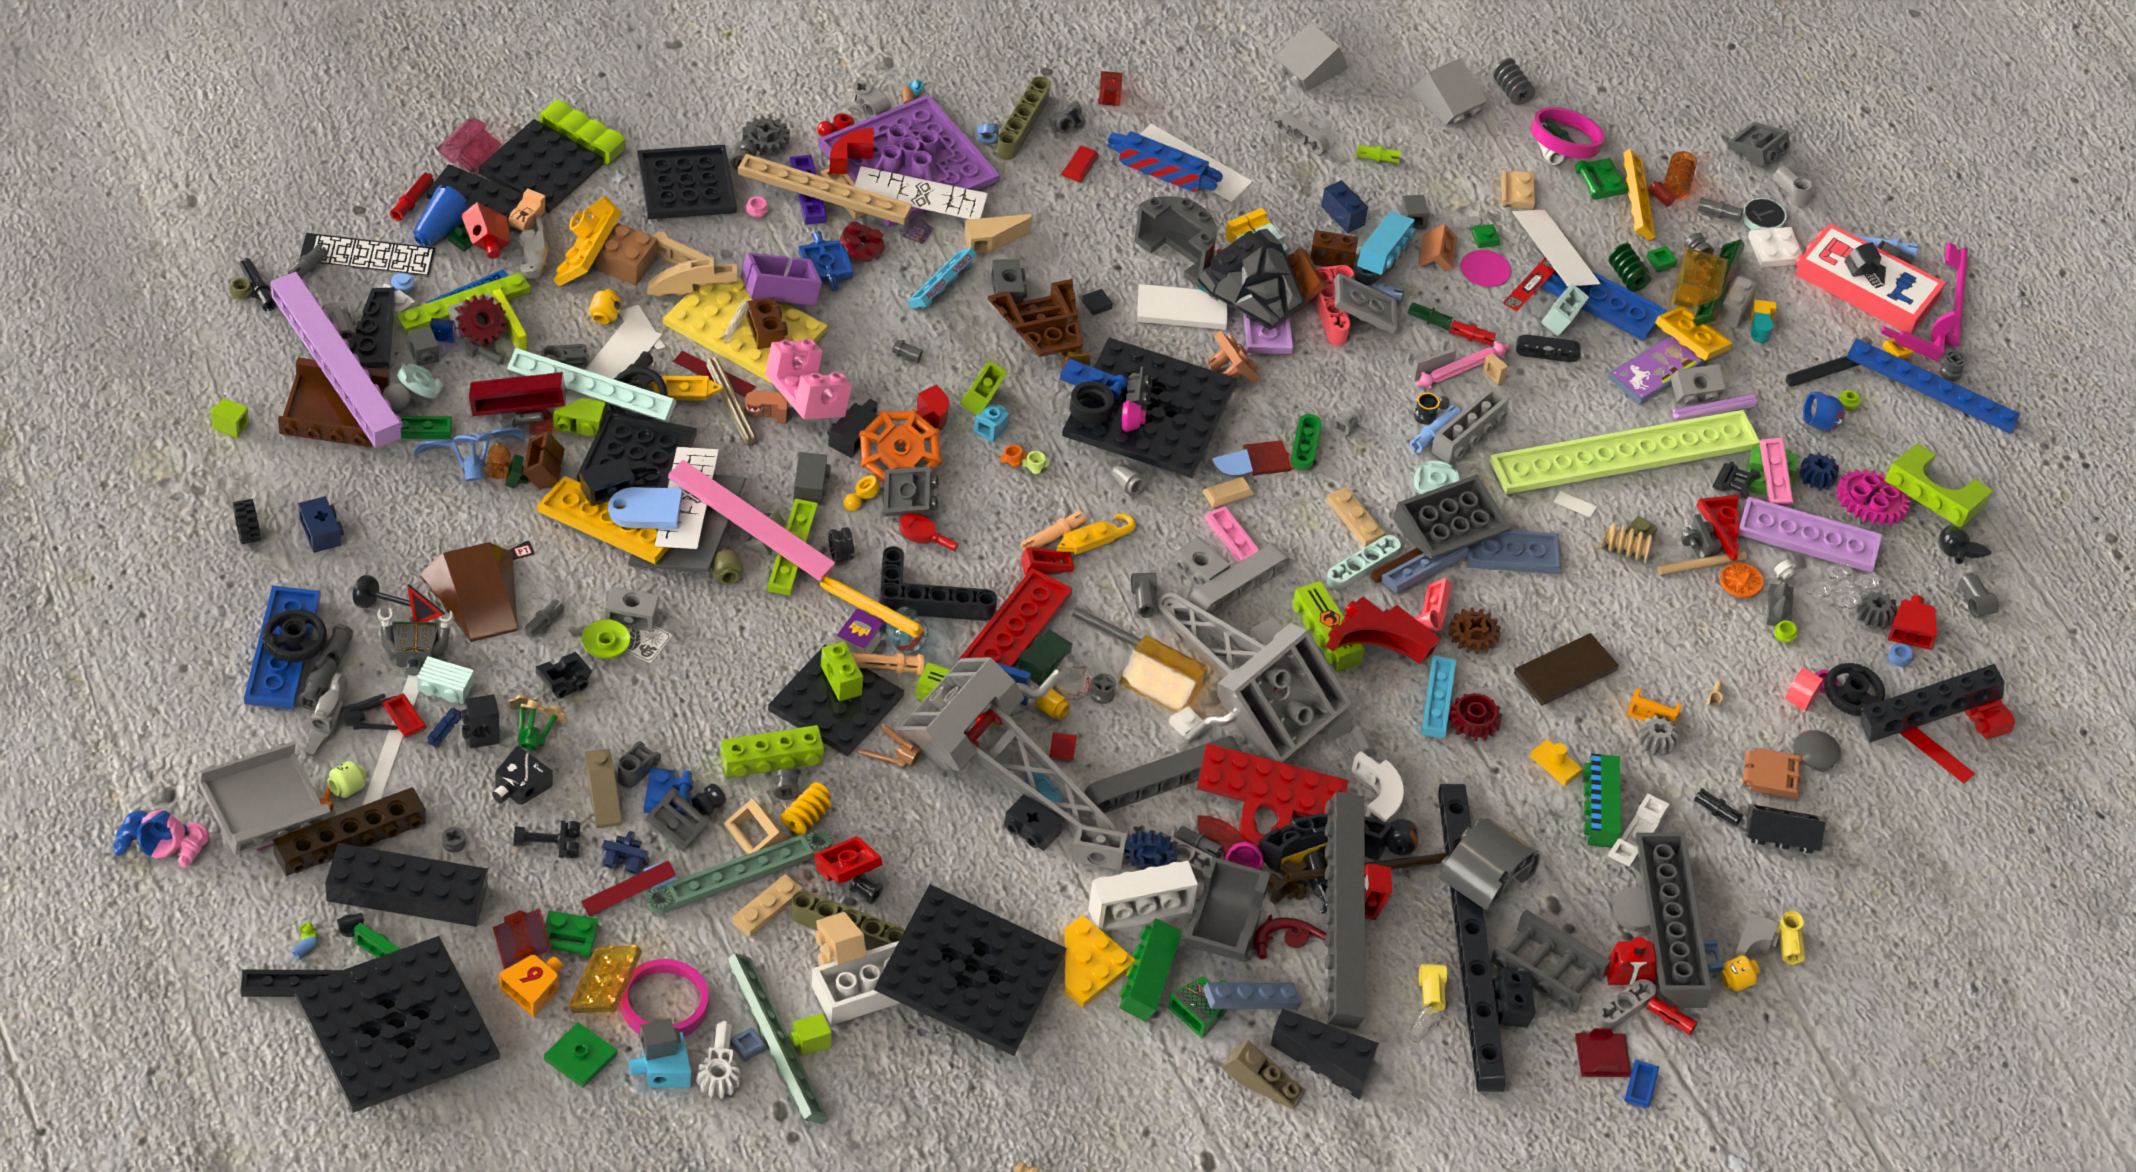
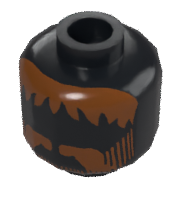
M1398 819L1391 822L1390 824L1393 826L1386 841L1387 848L1396 855H1408L1414 852L1418 846V829L1416 825L1406 819Z

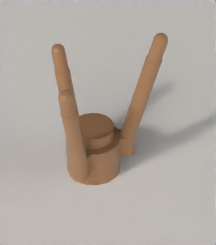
M882 724L883 731L900 744L896 751V755L899 756L898 759L862 749L857 751L859 754L891 762L902 768L906 764L913 766L921 754L920 748L906 741L886 724Z

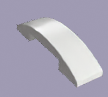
M1647 794L1639 806L1634 819L1622 837L1618 838L1608 857L1631 867L1639 858L1636 833H1655L1670 804Z

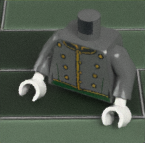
M389 607L390 615L387 618H383L380 614L381 610H378L377 616L382 622V626H380L382 647L391 658L396 659L398 667H406L408 675H418L425 660H427V656L438 659L447 649L450 635L448 625L454 619V614L451 610L448 619H442V616L438 617L441 621V627H439V622L392 621V625H390L392 609Z

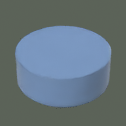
M1894 644L1890 648L1888 658L1892 664L1905 667L1911 663L1913 651L1905 644Z

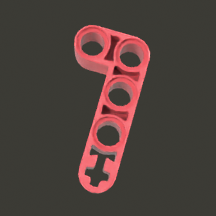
M1346 265L1317 268L1315 270L1319 271L1321 280L1325 281L1327 286L1313 298L1328 341L1333 345L1341 346L1347 342L1350 321L1346 312H1342L1335 307L1334 279L1339 273L1353 279L1354 272Z

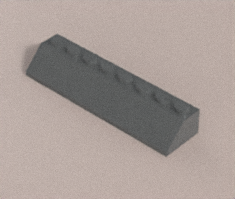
M1636 833L1660 992L1681 1008H1707L1712 989L1685 833Z

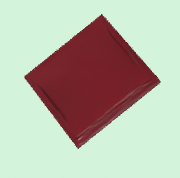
M1594 1028L1590 1033H1575L1581 1077L1631 1076L1625 1033H1613L1612 1028Z

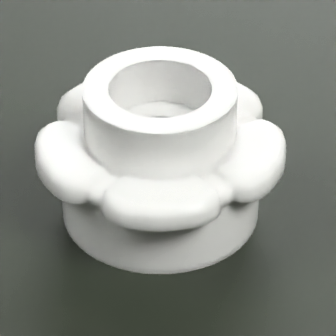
M1789 559L1781 562L1774 568L1777 574L1776 578L1788 579L1795 573L1793 569L1796 565L1792 564Z

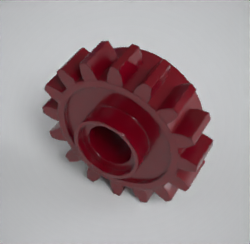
M482 294L478 300L476 295H473L470 301L466 299L463 302L464 307L458 308L457 311L460 315L455 320L459 321L460 325L456 328L457 330H462V338H469V343L477 341L478 346H481L485 341L489 345L492 343V339L496 341L500 338L498 333L505 332L506 329L501 325L507 323L506 319H502V315L506 311L498 309L501 303L499 302L495 305L493 303L494 297L486 300L485 294ZM477 315L485 319V325L478 323Z
M1476 693L1464 694L1461 699L1456 698L1455 704H1451L1448 721H1452L1451 728H1457V735L1465 734L1466 740L1471 736L1475 742H1477L1478 737H1482L1486 741L1488 735L1494 737L1496 731H1499L1502 714L1499 713L1500 706H1496L1494 700L1486 695Z

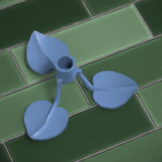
M509 427L487 433L459 435L454 438V441L428 440L416 446L414 455L429 448L452 447L458 457L461 469L465 471V481L483 480V467H486L485 459L489 440L497 437H512L524 441V431L521 428ZM485 441L480 459V455L475 454V442ZM470 442L471 455L466 456V461H464L456 443Z

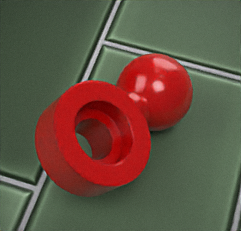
M840 113L834 116L832 123L829 121L820 122L817 126V132L819 136L824 137L854 125L855 122L848 114Z

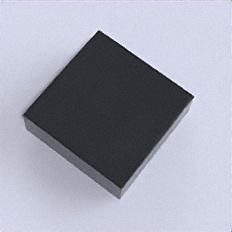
M1102 289L1082 295V302L1092 315L1112 309L1113 303Z

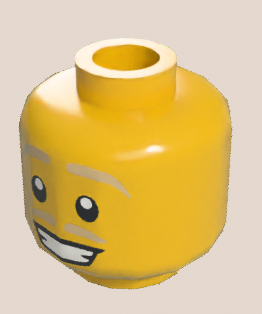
M1740 955L1726 961L1720 973L1725 986L1728 989L1732 988L1734 991L1739 992L1757 983V974L1760 973V970L1754 959L1750 961L1747 956Z

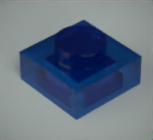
M431 318L430 327L436 341L453 343L455 338V322L453 320Z

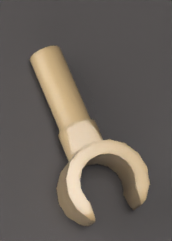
M1718 680L1716 682L1714 691L1708 696V705L1710 700L1714 699L1718 701L1717 707L1721 706L1723 696L1720 693L1722 681Z

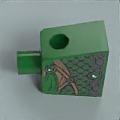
M1201 977L1173 991L1170 994L1168 1009L1201 1038L1207 1035L1227 1011V1009L1210 1008L1203 990L1206 983L1210 982L1206 977Z

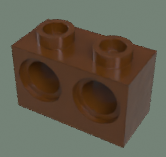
M1315 230L1310 254L1314 265L1325 267L1346 265L1353 270L1358 237Z
M774 297L747 301L746 317L757 349L769 348L772 342L784 340L785 336L788 335V328L786 322L781 320L782 310L780 305H776Z

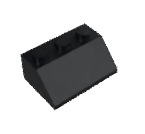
M1748 803L1745 835L1747 838H1751V843L1765 845V842L1768 841L1775 843V847L1789 849L1790 846L1799 847L1801 852L1813 854L1814 850L1821 851L1826 822L1821 816Z

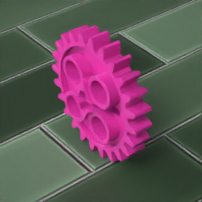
M1855 469L1854 473L1848 471L1847 475L1843 474L1837 485V500L1842 501L1840 506L1848 507L1846 512L1855 513L1854 518L1862 517V522L1870 520L1871 525H1874L1875 522H1878L1880 526H1883L1884 522L1889 526L1892 525V522L1898 524L1899 520H1904V517L1907 515L1911 501L1908 500V495L1884 481V473L1877 475L1875 470L1872 473H1868L1866 469H1863L1862 473L1858 469Z

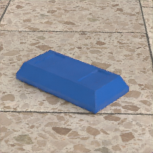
M1635 1059L1624 1099L1626 1103L1649 1108L1660 1066Z

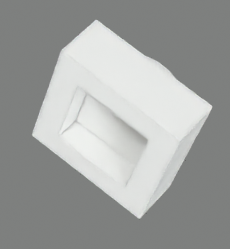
M1187 706L1172 715L1169 719V724L1183 737L1199 724L1202 719Z

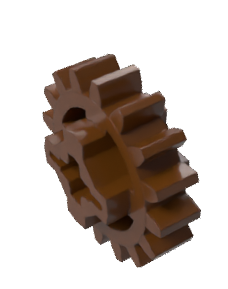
M1471 607L1470 612L1462 609L1461 614H1454V618L1450 621L1448 634L1452 636V643H1459L1458 649L1466 648V653L1474 650L1476 654H1479L1481 649L1487 653L1489 647L1494 649L1496 643L1499 642L1501 626L1497 625L1498 619H1491V613L1485 615L1483 614V609L1475 612L1474 608Z

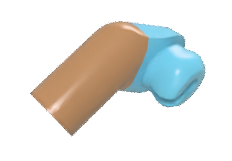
M917 79L903 88V104L913 101L914 97L921 93L924 88L921 80Z

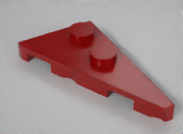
M1738 495L1699 499L1696 505L1706 522H1712L1714 535L1720 540L1730 560L1737 561L1739 543H1737L1739 535V521L1737 519L1739 516V510H1737Z

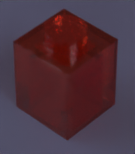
M1101 71L1098 104L1120 106L1122 73Z

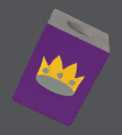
M856 609L836 636V643L845 641L850 652L873 654L882 642V638L876 634L882 627L883 620L860 609Z

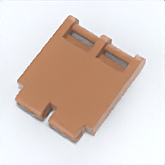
M1755 748V751L1748 750L1745 754L1743 785L1751 787V791L1797 799L1800 796L1798 782L1801 780L1799 766L1802 764V757Z

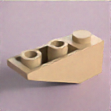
M1031 214L966 220L964 237L967 248H973L976 254L990 253L1030 233Z

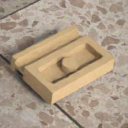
M1502 170V207L1512 205L1513 208L1534 209V173L1522 171L1507 173L1506 170Z

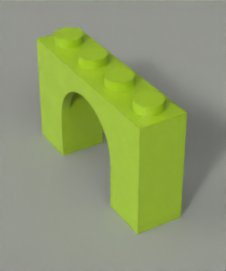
M1915 444L1891 464L1884 481L1962 528L1986 508L1994 490L1976 479H1973L1965 487L1957 490L1943 488L1933 483L1926 474L1936 455L1921 445Z

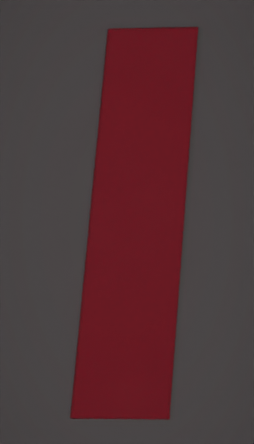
M681 351L672 361L696 374L708 376L709 380L714 382L706 366L707 362L684 351ZM725 371L734 392L746 397L756 387Z
M668 860L581 902L588 916H591L676 876V873Z

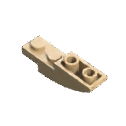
M714 257L687 261L668 268L649 280L647 294L656 297L674 293L686 295L693 292V284L706 286L711 283L731 284L738 282V265H715Z

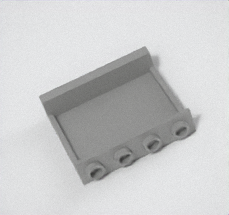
M294 741L287 744H278L274 748L265 751H256L246 757L233 758L227 763L208 766L200 771L199 787L234 856L273 844V839L330 818L331 810L327 804L321 805L294 753L296 746Z

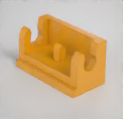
M1637 687L1630 701L1627 715L1645 721L1646 718L1652 719L1655 715L1659 719L1665 716L1666 721H1674L1675 726L1682 703L1677 702L1675 709L1659 702L1641 697L1640 692L1642 688Z

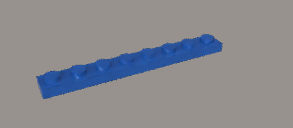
M1857 338L1846 357L2010 434L2020 416V413Z

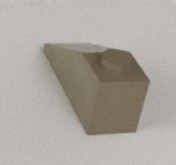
M610 749L586 751L585 772L596 827L620 826L622 822Z

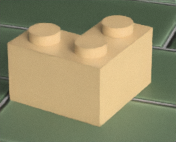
M845 912L816 921L818 931H815V938L821 950L818 953L820 965L834 961L840 965L867 956L864 934Z

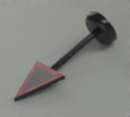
M371 575L361 576L353 588V601L359 608H369L379 598L411 607L414 622L425 623L445 614V612L410 584L407 585L410 600L380 593L378 580Z

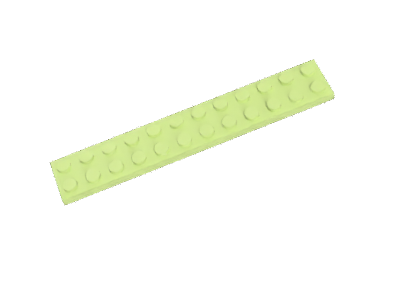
M1744 410L1493 454L1491 455L1490 463L1505 494H1512L1752 450V446L1757 447L1760 445V441Z

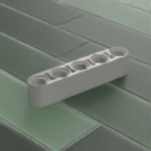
M1271 543L1195 589L1189 601L1214 615L1285 571L1291 559L1274 543Z

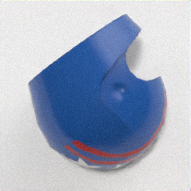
M1810 392L1804 402V421L1806 424L1821 431L1834 430L1844 420V405L1834 396L1825 395L1822 392ZM1816 398L1817 407L1815 416L1812 418L1811 408Z

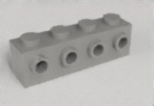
M1489 388L1435 433L1431 452L1448 464L1456 458H1461L1470 446L1474 447L1484 434L1488 435L1496 424L1502 423L1506 419L1509 398L1495 388Z

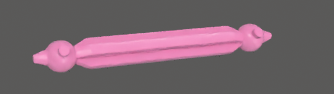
M1496 341L1493 348L1487 347L1437 368L1431 374H1426L1425 371L1422 372V376L1416 384L1417 386L1431 389L1433 382L1439 383L1484 364L1486 356L1492 353L1500 356L1501 359L1504 358V354L1510 346L1509 344H1502Z

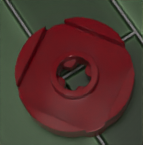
M856 221L850 222L849 226L844 228L840 236L841 246L845 245L848 249L847 253L860 261L871 262L872 258L879 259L885 248L884 241L882 240L883 234L880 230L871 229Z

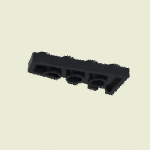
M395 287L372 288L363 309L362 319L360 322L358 321L356 334L349 344L352 354L358 356L361 367H390L396 300Z

